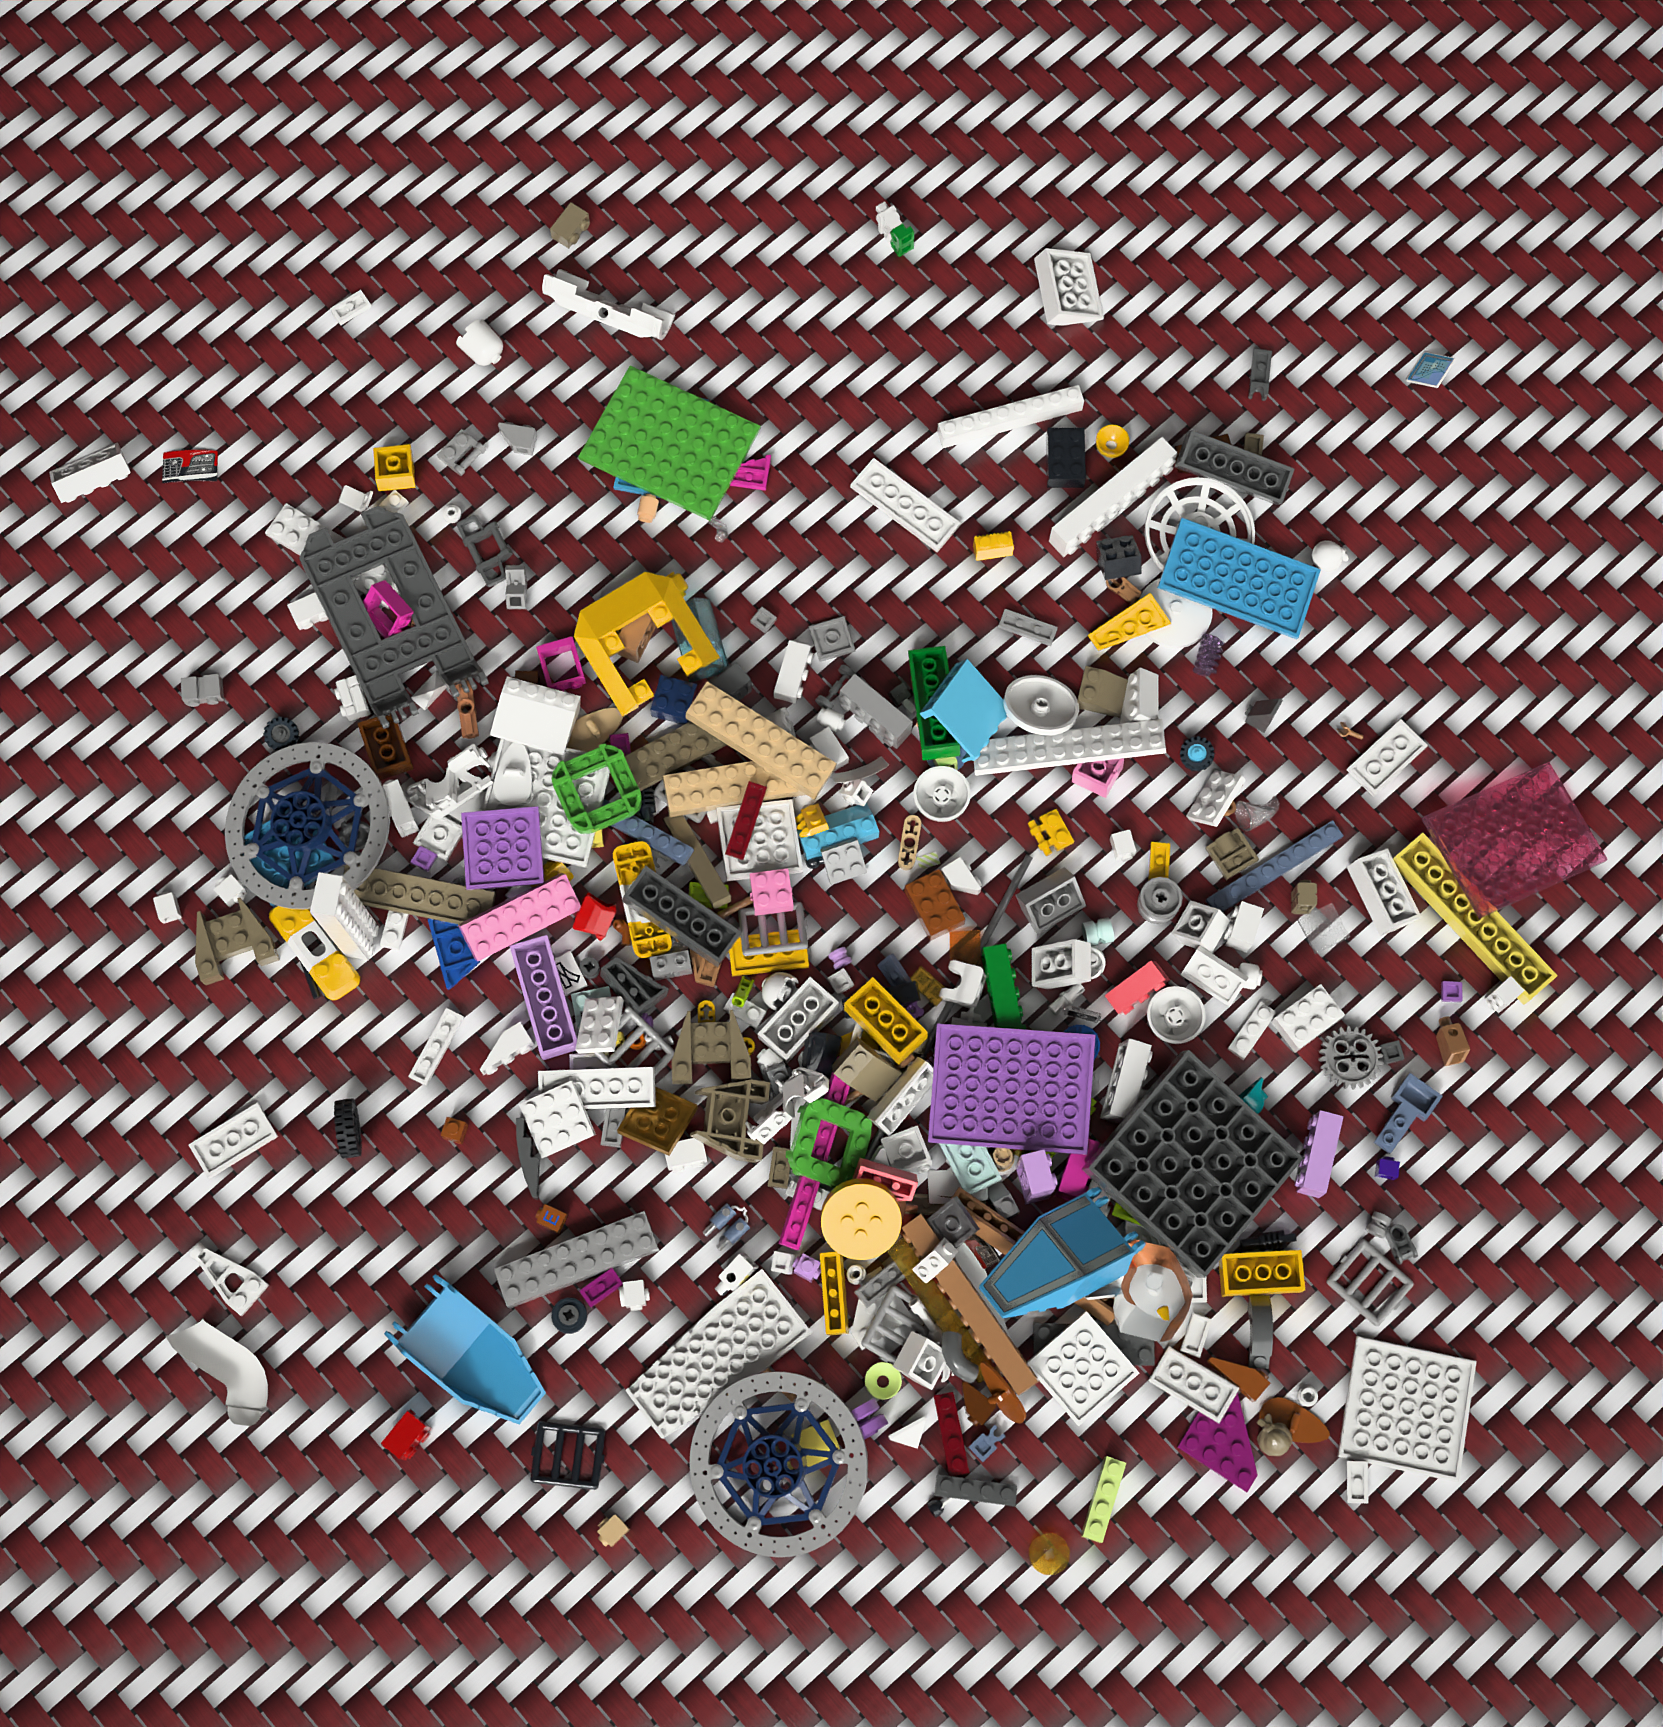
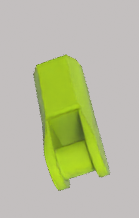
M742 976L732 998L733 1005L740 1008L744 1006L753 987V979L750 981Z

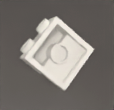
M918 1126L881 1139L890 1167L910 1173L916 1171L924 1173L930 1169L929 1166H932V1160Z

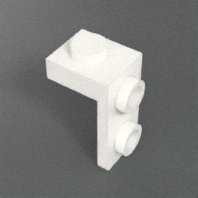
M944 1237L932 1252L912 1270L925 1283H928L953 1260L959 1251Z

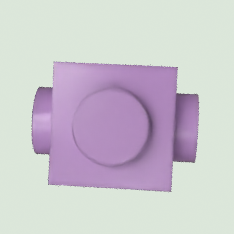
M804 1253L801 1257L797 1256L792 1265L795 1268L794 1274L811 1283L813 1279L817 1280L821 1273V1263Z

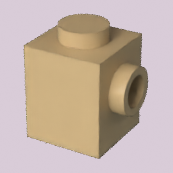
M614 1514L610 1519L606 1517L598 1525L600 1527L597 1531L600 1534L598 1539L604 1546L609 1544L613 1547L630 1528L617 1514Z

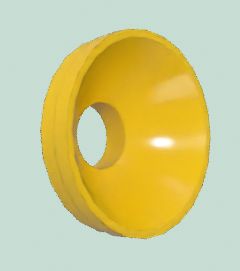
M1118 425L1104 426L1097 433L1096 447L1106 457H1119L1125 453L1129 446V435L1125 429ZM1113 441L1117 447L1112 450L1108 449L1106 443Z

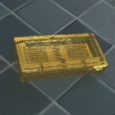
M920 966L910 979L917 981L919 992L937 1007L943 1000L939 997L940 990L945 987Z

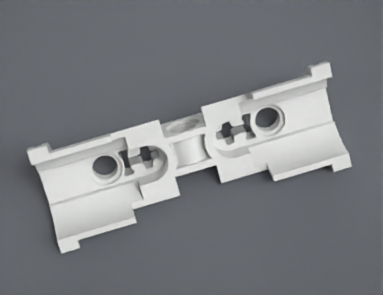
M558 269L556 277L549 274L544 275L543 294L552 297L560 306L638 337L652 336L662 340L673 323L674 313L666 312L646 303H643L641 310L623 304L617 305L604 300L605 297L586 290L589 281L567 273V271ZM603 307L608 310V316L603 314Z

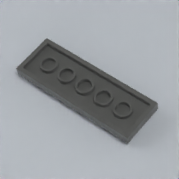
M1034 1323L1033 1356L1070 1324ZM1098 1324L1133 1366L1155 1365L1154 1340L1121 1333L1117 1324H1110L1109 1326Z

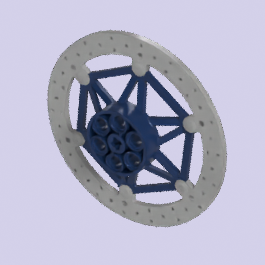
M321 742L300 743L280 749L267 756L252 768L232 797L225 824V843L230 863L242 883L261 899L283 908L311 909L315 889L303 890L304 883L317 878L319 872L328 873L347 864L350 866V869L342 876L354 891L369 877L377 866L385 849L389 834L390 810L388 799L376 773L366 762L349 750ZM311 761L310 768L272 786L267 787L265 785L269 778L282 769L297 763ZM331 763L348 771L359 782L363 792L356 794L324 770L325 764ZM309 776L300 791L292 792L285 796L275 793V791ZM322 777L346 793L350 799L322 801ZM315 780L313 795L312 793H309L307 791L310 788L313 781ZM256 795L260 799L252 843L245 846V819L249 806ZM272 798L279 800L276 805L273 802ZM307 800V804L302 806L303 802ZM267 803L272 810L270 819L271 829L259 840ZM349 805L332 816L330 807ZM369 805L370 831L366 845L361 855L358 856L355 854L361 814L363 807ZM290 808V811L285 814L286 809ZM321 810L320 816L316 817L317 812ZM355 811L350 843L347 848L333 831L332 824ZM287 826L286 831L282 833V829ZM318 829V833L313 836V832ZM273 835L278 840L276 842L265 844ZM330 836L342 852L327 847L323 843ZM301 837L300 842L296 844L297 838ZM286 846L288 848L292 874L266 856L264 852ZM319 849L340 858L327 866L305 875L312 850ZM296 851L304 852L299 872L295 856ZM258 856L290 881L289 888L279 887L266 880L256 870L251 859Z
M777 1371L755 1374L726 1388L711 1402L701 1416L690 1449L689 1463L692 1487L706 1518L730 1542L744 1550L763 1556L792 1557L811 1552L834 1539L851 1521L862 1501L866 1488L868 1455L865 1440L855 1416L844 1401L831 1389L812 1378L796 1373ZM778 1391L797 1395L795 1403L747 1409L743 1403L744 1400L754 1395ZM811 1402L821 1407L834 1421L842 1435L845 1444L844 1449L836 1447L808 1409ZM785 1410L792 1411L773 1434H770L752 1417L753 1414ZM731 1412L735 1419L717 1464H710V1451L715 1433L726 1415ZM797 1416L795 1433L792 1438L785 1435L784 1431ZM804 1416L809 1420L830 1451L807 1449L800 1446ZM748 1423L762 1435L761 1438L754 1442ZM741 1424L748 1449L743 1457L726 1463V1458ZM780 1441H783L787 1446L785 1452H782L778 1447ZM761 1443L767 1448L765 1454L759 1451V1444ZM806 1455L827 1457L828 1459L808 1467ZM792 1458L797 1459L799 1462L797 1469L791 1466ZM773 1462H776V1466L778 1467L775 1470L773 1469L774 1466L771 1464ZM743 1463V1473L728 1470ZM752 1463H756L758 1465V1473H754L751 1470ZM840 1464H848L847 1480L843 1494L834 1510L826 1517L822 1509ZM832 1465L816 1504L804 1481L805 1475ZM727 1477L746 1480L749 1487L754 1491L752 1511H750ZM784 1477H787V1478L790 1479V1481H791V1487H790V1488H787V1487L784 1486V1484H783V1479H784ZM719 1478L747 1517L746 1526L735 1520L724 1508L715 1492L712 1479ZM764 1480L770 1481V1483H771V1489H770V1490H766V1489L764 1488V1486H763V1481H764ZM800 1487L809 1506L791 1493ZM760 1495L769 1498L759 1512ZM780 1497H785L805 1512L804 1514L765 1518L773 1503ZM810 1520L814 1528L792 1536L777 1537L760 1533L762 1525Z

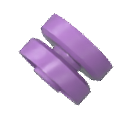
M875 1398L851 1410L861 1428L864 1440L876 1434L879 1429L888 1424L884 1414H879L873 1418L870 1417L879 1409Z

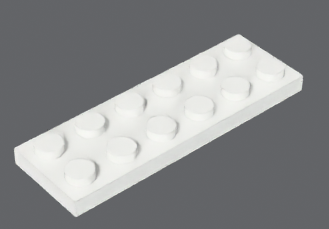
M875 458L870 461L850 485L853 490L936 552L942 548L960 526L958 520Z
M655 1067L538 1071L539 1095L573 1080L585 1109L656 1107Z

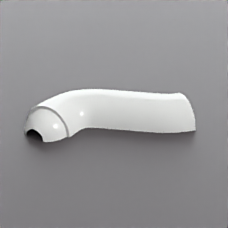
M203 1318L199 1323L188 1329L165 1336L172 1348L183 1358L226 1385L228 1393L225 1406L228 1407L230 1421L244 1426L256 1424L261 1418L262 1412L266 1410L268 1399V1383L265 1370L257 1357L247 1348L206 1323Z

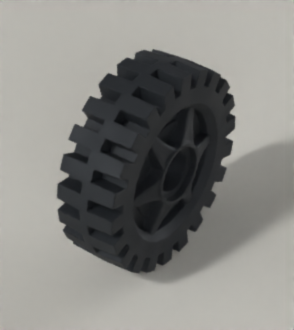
M354 1098L337 1100L334 1102V1123L340 1156L343 1159L361 1156L362 1138L356 1102Z

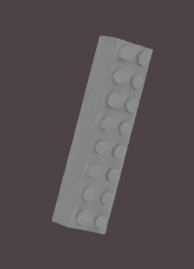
M643 1211L494 1269L506 1306L511 1309L604 1273L611 1268H617L658 1252L659 1248L646 1213Z

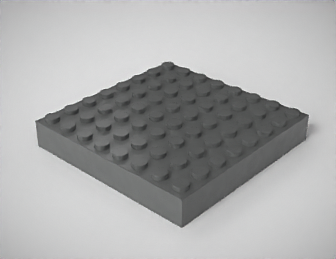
M1190 1050L1179 1053L1083 1166L1082 1170L1163 1246L1169 1247L1176 1258L1197 1278H1205L1303 1160V1157Z

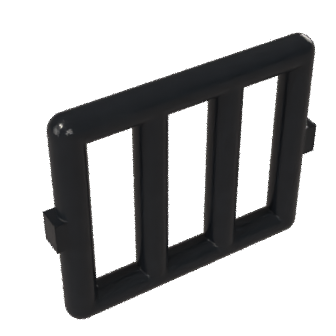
M540 1421L537 1424L535 1447H532L531 1451L533 1462L530 1481L537 1484L591 1490L598 1489L601 1465L604 1464L605 1455H603L605 1429ZM545 1430L557 1431L551 1477L539 1475ZM565 1432L577 1433L571 1479L559 1478ZM585 1434L597 1436L591 1481L579 1480Z

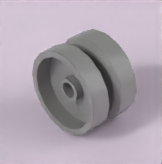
M1158 877L1145 883L1138 896L1137 907L1139 913L1145 920L1153 924L1169 922L1175 917L1181 907L1183 898L1181 889L1169 878Z

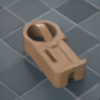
M1121 577L1122 585L1115 579H1109L1118 588L1111 587L1108 580H1106L1108 589L1115 594L1119 592L1118 595L1128 603L1130 602L1129 606L1133 605L1141 597V591L1124 577Z

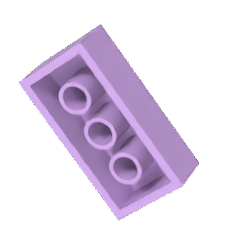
M1320 1110L1312 1118H1309L1307 1129L1310 1132L1308 1137L1304 1139L1303 1148H1305V1154L1302 1156L1303 1160L1299 1163L1301 1172L1299 1175L1297 1174L1294 1186H1297L1296 1192L1320 1198L1327 1193L1343 1116Z
M1045 1149L1021 1155L1015 1166L1025 1204L1049 1199L1056 1188L1057 1179L1055 1173L1051 1174L1050 1166H1052L1051 1157L1045 1153Z

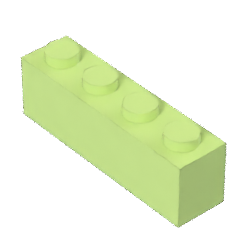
M1108 1456L1104 1457L1081 1537L1103 1543L1126 1466L1125 1462Z

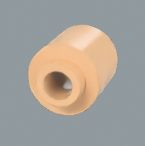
M652 494L641 496L637 512L638 520L652 523L653 519H655L659 503L656 496Z

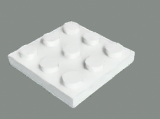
M573 1080L519 1104L541 1159L596 1135Z

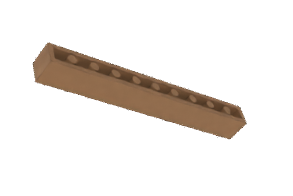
M960 1187L951 1197V1199L956 1196L959 1198L980 1228L975 1235L1004 1255L1010 1251L1025 1233ZM1083 1297L1074 1302L1107 1326L1115 1319L1113 1311L1115 1297L1087 1300Z
M920 1214L902 1227L904 1239L908 1244L912 1242L916 1248L913 1251L919 1260L924 1259L940 1242L923 1214ZM953 1258L935 1276L939 1281L936 1283L942 1293L946 1292L950 1297L948 1301L953 1309L956 1310L958 1308L962 1314L960 1319L966 1327L970 1326L974 1331L971 1333L978 1344L980 1342L985 1347L983 1350L984 1354L989 1360L993 1359L997 1365L995 1367L996 1371L1001 1377H1006L1009 1382L1008 1385L1014 1393H1017L1018 1396L1022 1395L1040 1382V1380L957 1261Z

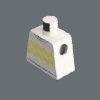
M746 1253L739 1254L719 1275L722 1281L715 1287V1290L721 1296H724L730 1289L735 1291L759 1266ZM733 1273L736 1276V1279L734 1281L731 1279V1275Z

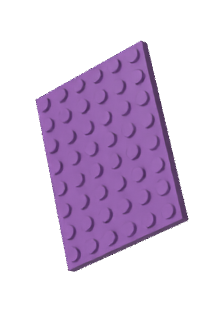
M937 1024L928 1142L1031 1151L1045 1149V1152L1088 1155L1096 1035Z

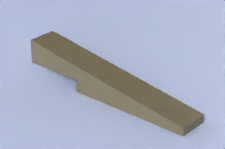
M668 816L663 818L672 837L694 849L687 864L696 881L701 885L713 909L731 902L730 893L684 816Z

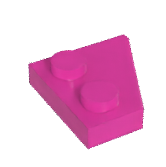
M766 455L765 458L759 460L752 459L741 464L730 486L766 491L771 455Z

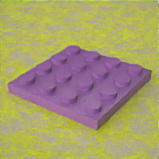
M538 806L461 813L466 890L544 884Z

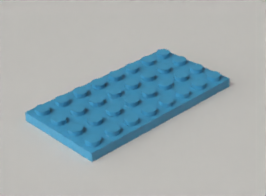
M1181 518L1157 588L1297 640L1321 569Z

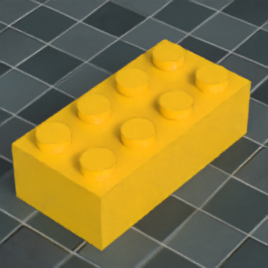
M873 977L844 1003V1010L898 1065L927 1039L928 1032Z
M1301 1250L1224 1254L1219 1260L1222 1297L1249 1294L1301 1293L1305 1291Z

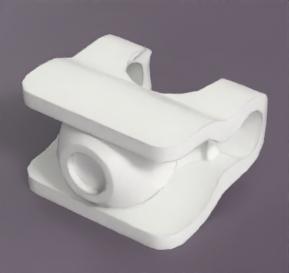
M951 960L948 966L949 970L960 975L962 980L957 988H942L939 997L945 1001L975 1009L986 981V974L979 966Z

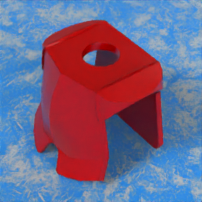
M588 892L581 901L582 906L580 910L576 913L573 929L595 934L597 939L601 941L606 937L614 915L617 912V904H607Z

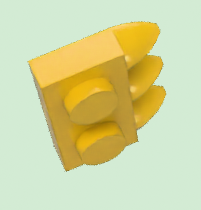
M819 804L809 805L801 809V813L795 818L796 823H799L797 830H802L799 834L800 837L812 836L829 829Z

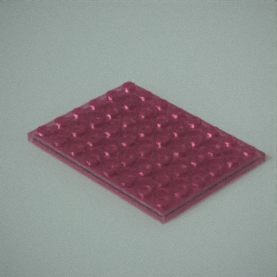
M1550 762L1430 813L1421 819L1479 919L1608 860Z

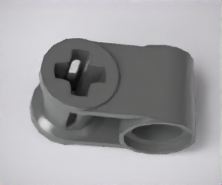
M1398 1224L1387 1228L1385 1237L1393 1257L1399 1265L1411 1257H1418L1417 1250L1404 1226ZM1394 1229L1400 1232L1399 1239L1393 1237L1392 1231Z

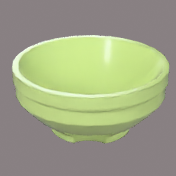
M880 1362L874 1364L867 1371L865 1386L873 1397L881 1400L890 1399L900 1390L902 1383L901 1375L898 1370L892 1367V1364ZM886 1376L889 1379L888 1386L885 1388L879 1387L877 1385L878 1377Z

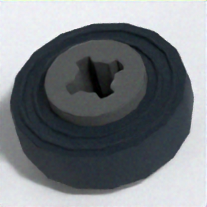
M567 1297L561 1299L552 1309L551 1319L553 1325L564 1334H573L580 1331L587 1322L586 1307L575 1298Z

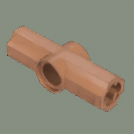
M465 681L470 691L468 693H464L461 684L455 685L460 694L457 697V708L460 716L462 738L472 739L479 736L476 717L477 710L475 708L473 690L469 682ZM465 707H472L469 712H463Z

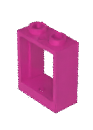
M386 580L371 585L363 601L375 628L385 639L403 632L410 623V618L414 612ZM382 600L398 616L395 623L379 608Z
M573 636L536 646L548 688L564 691L568 688L577 689L582 687V684H586ZM572 651L579 676L552 684L545 658Z

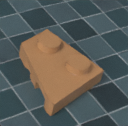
M690 949L696 983L715 987L721 964L717 968Z

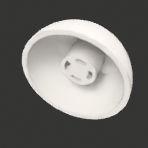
M937 766L926 770L919 776L914 786V800L917 808L925 817L933 821L947 822L959 817L966 810L970 801L971 792L968 781L959 771L951 767Z
M1172 986L1160 990L1153 996L1148 1006L1147 1020L1151 1030L1159 1039L1172 1044H1182L1194 1039L1201 1032L1205 1023V1009L1202 1001L1194 992L1184 987Z

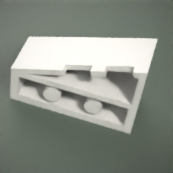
M1138 668L1134 673L1130 674L1119 724L1158 719L1157 674L1143 668Z

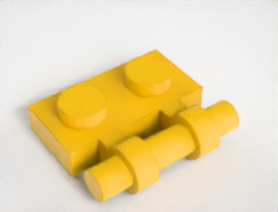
M1057 809L1039 817L1041 825L1037 826L1034 820L1028 822L1031 829L1030 833L1032 836H1035L1039 843L1038 847L1040 851L1044 852L1045 856L1052 854L1049 847L1053 845L1058 852L1074 843ZM1046 831L1050 839L1045 840L1041 832Z

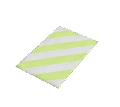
M936 851L916 857L920 870L940 864Z

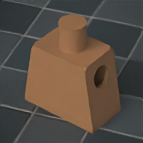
M1449 1016L1440 1018L1438 1020L1440 1029L1436 1038L1444 1066L1463 1063L1470 1051V1047L1459 1023L1452 1024Z

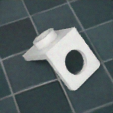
M345 485L339 502L362 512L368 508L373 491L364 494Z

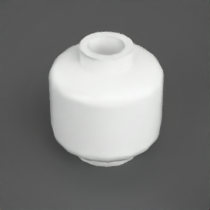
M1241 963L1239 968H1235L1249 977L1243 988L1253 990L1260 986L1263 971L1260 970L1258 965Z

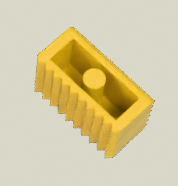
M1011 532L994 533L993 535H983L982 537L980 535L979 537L975 536L973 548L976 561L1012 556L1014 545Z

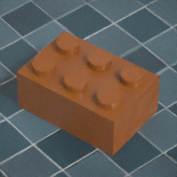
M940 869L905 885L904 892L930 941L965 924L966 919Z

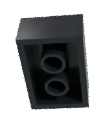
M1047 428V488H1084L1086 480L1085 428Z

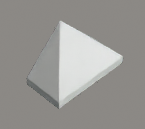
M436 671L411 698L422 709L426 710L447 687Z
M925 1416L889 1435V1439L918 1449L926 1422Z

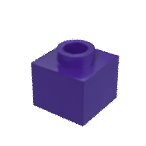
M1383 1156L1382 1159L1376 1161L1375 1177L1391 1180L1397 1179L1400 1162L1394 1161L1395 1158Z

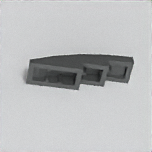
M516 1118L519 1160L530 1193L534 1200H538L540 1160L538 1157H532V1138H525L526 1120L524 1118Z

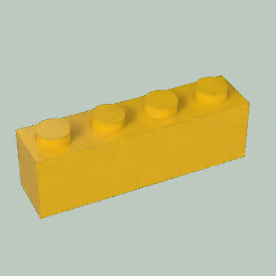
M837 1252L820 1253L826 1334H849L843 1256Z

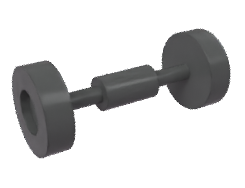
M841 665L838 671L843 675L842 678L835 682L826 698L818 695L815 699L820 707L825 709H832L834 707L829 700L833 695L837 694L846 678L849 680L856 674L851 668Z

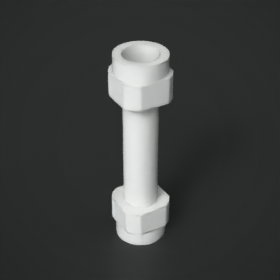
M914 1298L909 1302L911 1310L914 1314L919 1315L930 1330L929 1334L935 1342L942 1339V1329L939 1325H935L926 1313L921 1300Z

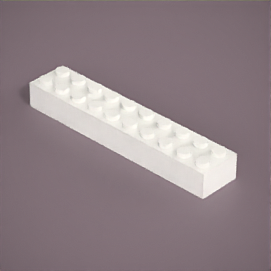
M319 872L310 913L346 957L369 961L370 955L372 956L374 953L373 939L377 937L379 929L377 923L343 876Z

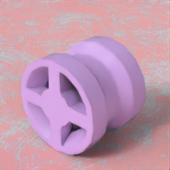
M841 947L828 955L829 959L834 962L835 970L843 968L852 962L851 957H848L846 954L847 950L845 947Z

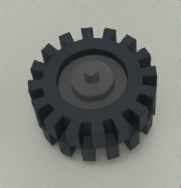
M273 718L264 727V740L273 750L278 751L298 743L297 741L300 737L299 729L288 718Z

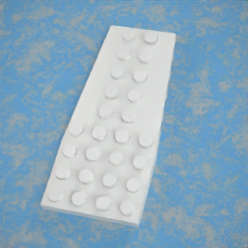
M761 1269L711 1309L681 1340L657 1360L649 1370L642 1374L634 1384L627 1388L626 1392L658 1435L664 1439L704 1412L711 1402L726 1388L746 1377L762 1373L812 1332L764 1270Z

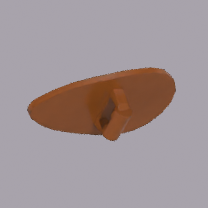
M982 1361L980 1363L981 1372L992 1395L988 1398V1402L990 1404H997L1002 1413L1015 1423L1025 1421L1026 1412L1016 1394L986 1361Z
M1276 1397L1269 1399L1260 1409L1259 1419H1264L1267 1414H1270L1273 1423L1285 1424L1292 1434V1442L1315 1443L1327 1440L1330 1436L1328 1429L1318 1417L1286 1398Z

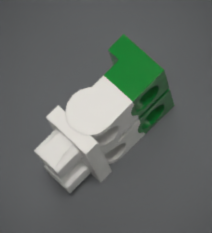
M883 202L876 206V211L878 212L876 216L878 231L880 234L884 233L885 239L897 256L901 257L914 249V230L911 226L906 228L903 225L894 205L889 208L886 202Z

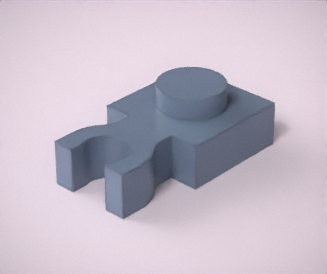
M996 1425L990 1429L988 1436L982 1433L968 1447L981 1462H984L997 1449L994 1443L1001 1441L1005 1437L1003 1433L1000 1437L994 1436L993 1432L998 1428Z

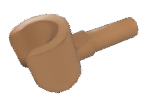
M1340 722L1343 729L1339 730L1336 728L1342 737L1350 735L1361 740L1363 739V735L1350 730L1345 722Z

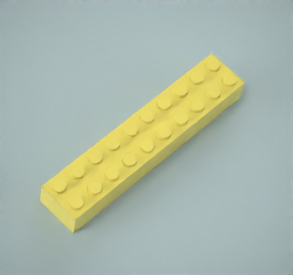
M1424 833L1420 834L1393 858L1402 876L1502 983L1511 976L1525 990L1517 997L1523 1005L1557 977V974Z

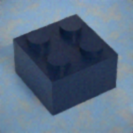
M660 675L650 709L651 716L682 725L687 724L689 720L686 719V712L697 697V684Z

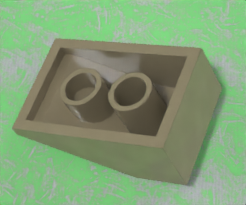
M1085 666L1077 699L1079 709L1120 718L1128 680L1102 669Z
M858 1037L832 1064L833 1074L875 1102L880 1099L902 1074L899 1069Z

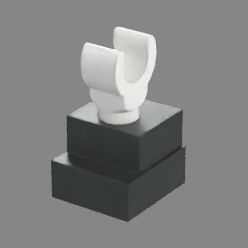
M903 682L887 695L896 706L902 703L906 713L911 715L916 709L908 700L911 694Z

